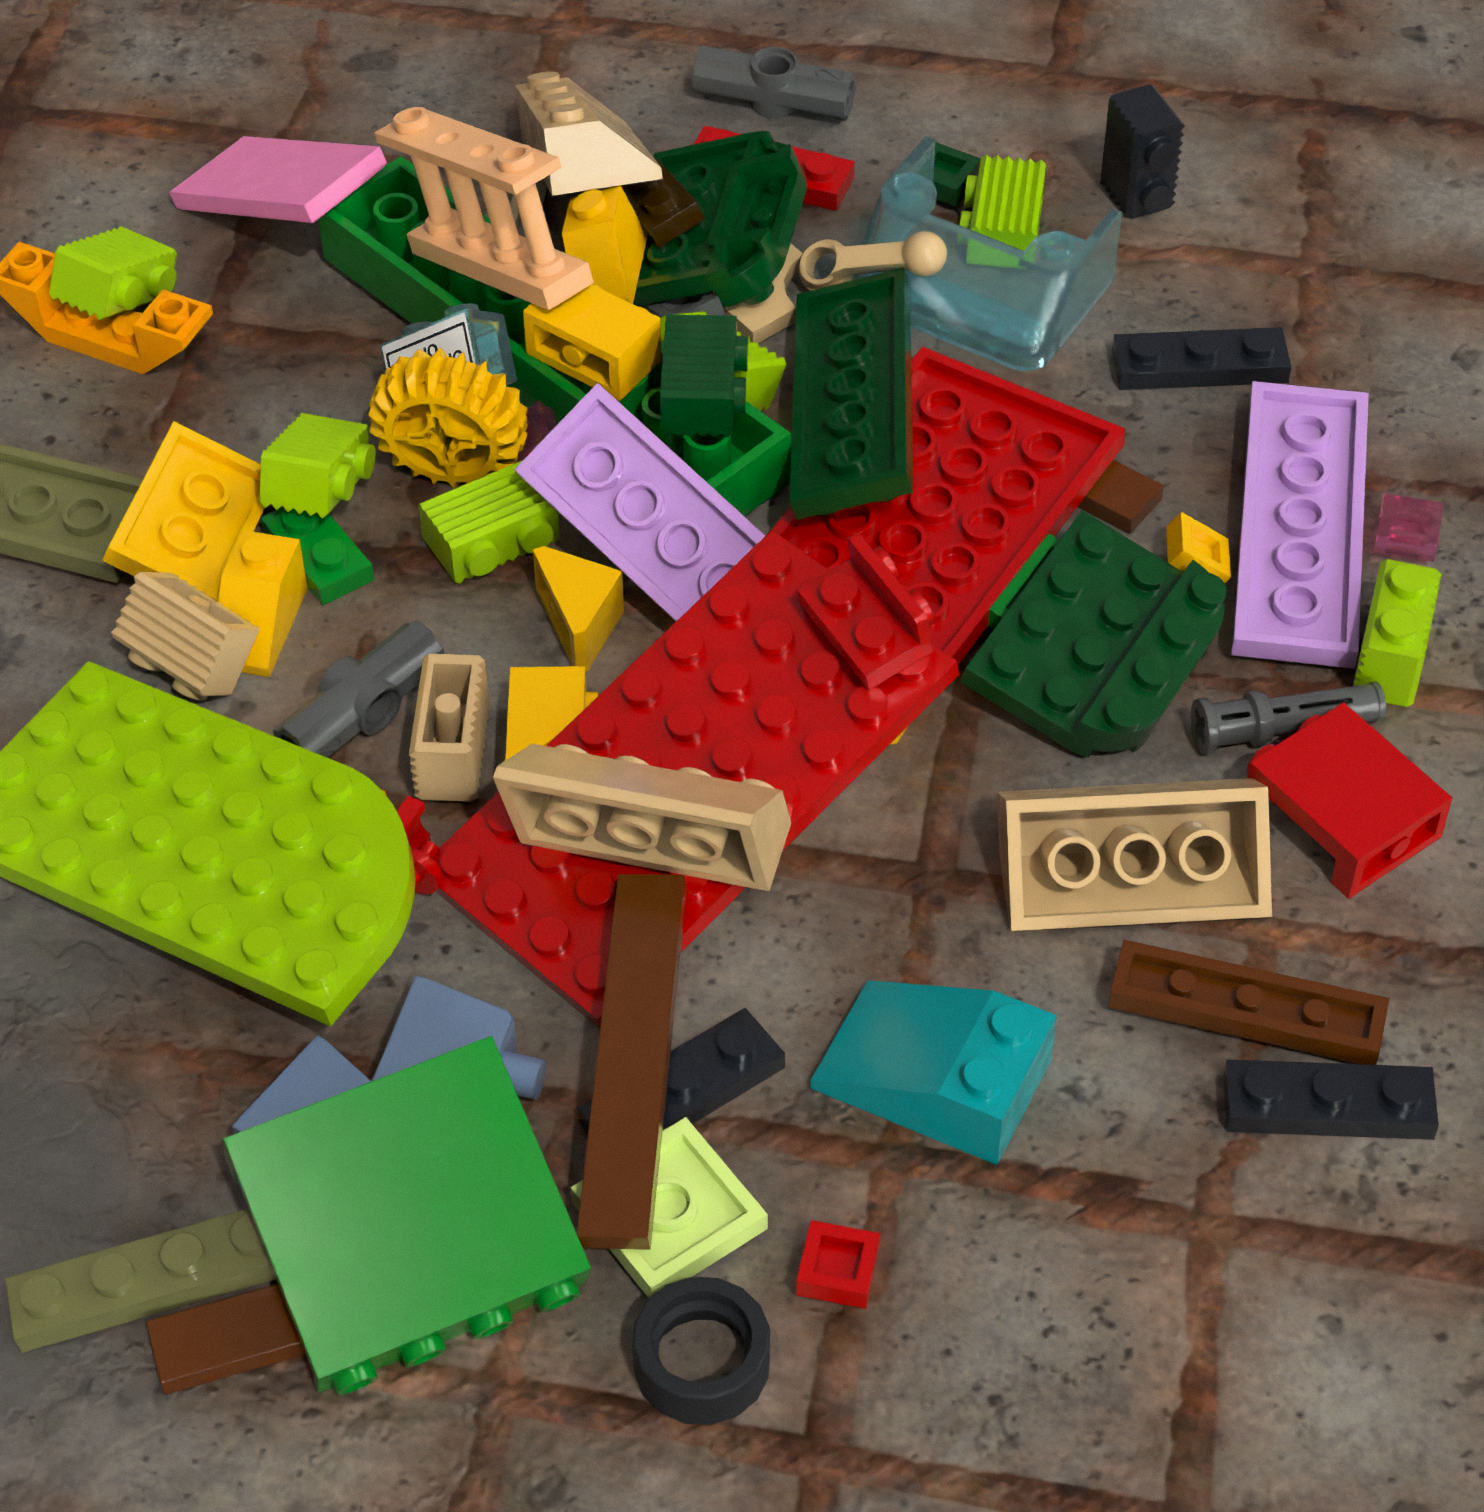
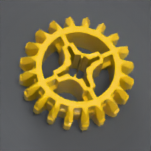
M440 347L432 356L417 349L412 357L399 356L391 368L387 367L385 373L379 377L369 403L370 411L368 416L371 417L370 433L379 439L378 450L392 453V465L408 466L411 469V478L421 474L431 478L433 485L438 481L449 482L454 489L460 482H472L517 462L527 438V407L519 401L520 390L506 387V374H491L488 372L487 361L477 365L467 361L464 351L457 358L449 357Z

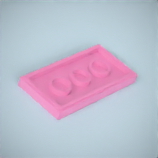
M243 136L172 189L169 194L176 208L181 210L314 223L382 170L387 161L380 146Z

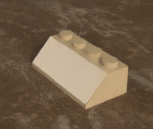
M541 72L529 75L527 77L528 83L515 85L522 143L559 157L561 168L543 178L552 196L663 179L662 168L628 124L569 78H560L558 72Z
M531 744L499 764L493 775L494 782L520 843L758 890L770 891L791 826L783 790L775 789L766 782L756 779H745L741 782L714 778L702 770L691 767H684L678 771L655 767L632 756H620L616 759L588 754L578 747L567 744L557 745L555 748Z
M1253 778L997 792L999 858L1011 931L1272 917L1268 786Z

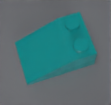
M867 980L811 1078L810 1089L998 1165L1051 1063L1057 1015L994 990Z

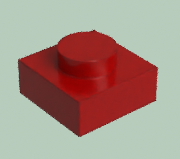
M811 1220L796 1280V1296L866 1309L880 1250L881 1233Z

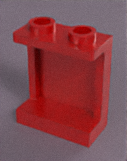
M1344 702L1323 716L1319 714L1311 716L1298 728L1296 733L1276 746L1268 744L1262 747L1251 758L1247 766V778H1253L1268 786V798L1336 859L1331 884L1348 899L1440 839L1443 835L1453 798Z

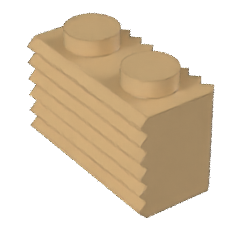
M139 572L134 576L135 583L129 588L131 594L125 598L126 605L120 610L122 616L116 620L117 627L111 631L112 637L131 649L128 658L133 663L152 671L163 670L174 677L172 687L184 696L204 701L207 700L208 696L232 695L260 630L259 627L250 624V621L241 618V615L233 613L231 609L224 607L222 603L216 602L214 598L206 596L205 592L189 585L187 581L180 579L178 575L164 572Z
M428 654L423 657L409 749L410 764L412 765L411 772L413 773L412 780L414 781L413 788L415 789L414 796L421 800L472 802L479 797L480 769L482 768V758H484V739H486L487 720L489 719L488 710H490L486 664L480 655Z

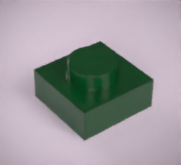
M933 141L909 171L908 189L957 206L965 196L967 176H978L981 158Z

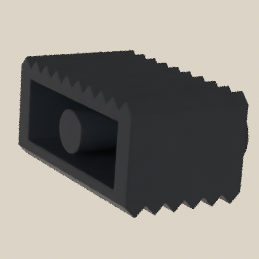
M1152 84L1113 94L1109 98L1100 184L1105 185V191L1110 192V198H1114L1115 204L1120 205L1119 211L1125 212L1124 217L1129 219L1170 208L1175 203L1173 197L1176 195L1174 189L1178 186L1175 183L1179 178L1176 172L1180 169L1177 164L1181 161L1178 156L1182 153L1179 147L1183 144L1180 139L1184 136L1181 130L1185 125Z

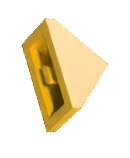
M546 546L533 549L536 591L571 665L585 666L587 672L624 613L622 571Z

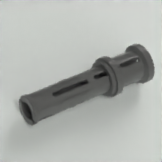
M1377 681L1364 685L1317 690L1268 698L1266 694L1260 693L1257 690L1244 693L1242 699L1211 703L1207 698L1195 699L1191 705V728L1199 752L1202 755L1215 753L1218 746L1249 742L1253 747L1264 746L1267 742L1272 741L1274 735L1297 732L1298 728L1311 716L1316 714L1323 716L1343 702L1366 722H1379L1385 718L1386 700L1383 689Z

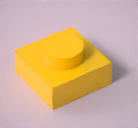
M1180 512L1166 526L1168 563L1184 572L1190 562L1194 560L1209 573L1218 576L1226 583L1231 578L1229 539L1185 513Z

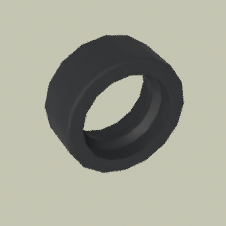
M689 1277L667 1284L645 1302L634 1322L632 1343L633 1367L642 1395L661 1414L684 1424L713 1425L740 1415L758 1400L769 1378L770 1327L761 1305L742 1287L720 1278ZM693 1320H714L733 1328L742 1337L745 1345L744 1359L741 1365L728 1376L710 1382L687 1381L669 1373L662 1366L659 1358V1344L662 1337L674 1327Z

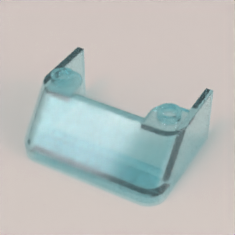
M925 136L883 184L861 245L906 241L911 235L920 231H929L937 234L944 241L947 249V259L942 269L936 274L927 277L917 276L906 270L911 285V327L1014 370L1033 371L1044 367L1113 282L1122 212L1112 208L1086 241L1066 232L1053 231L1036 237L1025 251L930 214L936 206L937 190L933 184L935 139ZM883 272L854 274L852 280Z

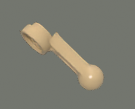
M929 231L914 233L906 241L844 246L835 240L825 239L812 244L804 251L799 264V275L804 286L810 291L854 280L856 274L887 272L903 267L917 276L927 277L936 274L942 269L947 259V249L944 241L937 234ZM833 253L836 263L830 275L823 279H815L813 271L817 260L825 254Z

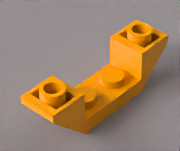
M18 242L0 262V295L47 342L140 374L147 373L183 351L213 315L212 305L163 289L143 313L127 310L98 320L96 314L89 316L87 310L80 312L78 307L71 308L68 302L62 304L59 298L52 300L49 290L55 253Z

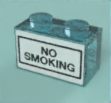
M469 303L450 307L444 311L445 318L435 322H418L407 325L401 329L402 336L380 344L385 370L387 367L391 368L399 356L410 358L417 349L432 356L441 347L449 357L457 358L464 351L466 360L477 365L487 361L488 372L491 374H506V385L517 381L504 314L481 311L477 304Z

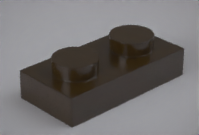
M656 158L655 160L662 168L663 179L621 185L646 234L659 248L703 221L705 217L697 201Z

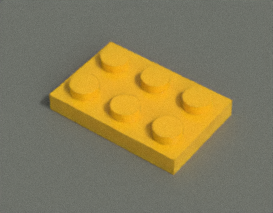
M173 421L102 561L133 576H136L139 572H164L178 575L180 579L187 581L189 585L195 586L197 590L205 592L206 596L212 597L218 602L221 575L241 530L254 532L265 509L260 502L261 464Z

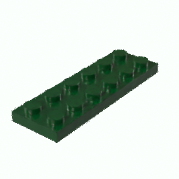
M905 268L797 294L790 504L796 519L799 520L816 515H830L841 509L875 501L886 502L898 496L913 493L911 285Z

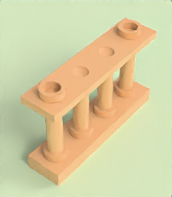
M412 107L397 113L393 118L394 122L374 132L377 143L410 155L429 216L424 224L407 233L413 254L547 310L552 309L594 283L588 262L554 249L535 184L561 168L559 157L429 111L423 107ZM438 166L445 170L457 210L450 207ZM472 179L479 182L491 224L484 221ZM506 192L514 195L526 238L518 234Z

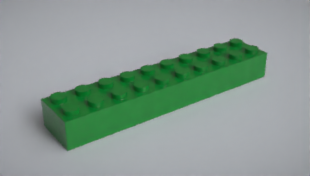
M400 156L385 165L382 170L318 219L324 259L418 329L423 330L464 312L468 331L503 318L515 376L514 380L506 382V387L520 390V403L552 429L593 388L526 354L523 310L531 304L530 302L412 253L407 233L424 224L429 214L414 165L404 157ZM444 187L450 207L457 210L451 191ZM482 214L484 221L491 224L490 219ZM661 341L662 361L618 402L745 516L790 484L791 433L746 401V413H734L733 434L729 437H725L723 434L714 437L710 433L704 437L698 433L692 437L686 433L680 437L675 433L669 436L661 432L660 389L664 342Z

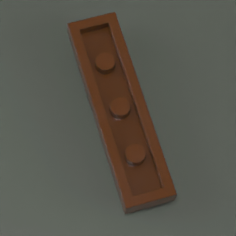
M1124 939L1110 991L1108 1008L1357 1064L1376 1065L1390 998Z

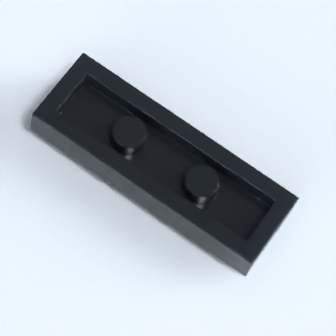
M1282 327L1114 334L1112 354L1119 390L1252 385V381L1276 384L1289 383L1291 362Z
M743 1008L670 1052L663 1130L685 1117L691 1124L696 1123L785 1068V1052L746 1008ZM592 1099L578 1107L579 1124L587 1133L589 1131Z
M1226 1060L1223 1075L1227 1132L1435 1139L1439 1122L1433 1067Z

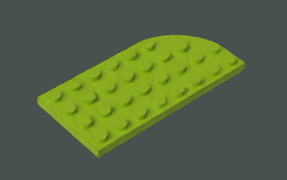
M90 661L0 751V877L330 1027L390 957L403 936L410 918L415 895L416 876L410 844L403 823L394 805L385 793L370 778L352 767Z

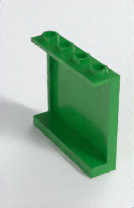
M492 1035L223 1138L225 1159L234 1182H238L305 1350L314 1373V1385L317 1393L333 1387L339 1396L360 1390L378 1379L376 1370L401 1359H403L406 1367H414L428 1362L447 1350L444 1344L445 1341L470 1331L474 1340L494 1335L514 1323L512 1314L538 1304L541 1312L560 1308L577 1299L581 1295L578 1287L586 1284L591 1266Z

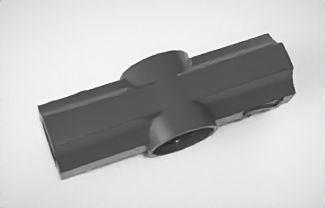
M700 46L695 58L692 74V90H696L699 93L751 102L753 111L766 118L786 117L793 113L794 110L848 119L856 91V75H853L852 72L798 63L796 55L783 47H766L751 55Z
M415 620L411 624L405 623L359 661L352 656H346L334 662L322 677L318 687V694L273 729V736L328 758L360 731L368 735L381 732L393 721L398 713L402 697L420 683L423 657L428 654H444L443 647L434 638L432 631L419 621Z

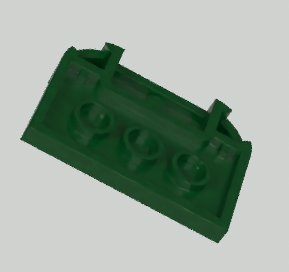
M756 131L654 153L653 158H657L697 201L705 219L659 248L647 236L633 305L646 307L655 302L686 296L698 297V294L715 291L719 297L723 308L743 301L746 304H758L769 298L774 291L772 281L778 276L784 266L807 190L806 175L791 144L786 145L774 142L769 131Z
M1082 510L968 664L960 682L1074 753L1088 758L1092 750L1121 751L1130 749L1134 753L1146 743L1155 726L1196 665L1204 657L1219 631L1225 614L1224 599L1227 595L1226 585L1218 576L1209 573L1194 560L1182 572Z

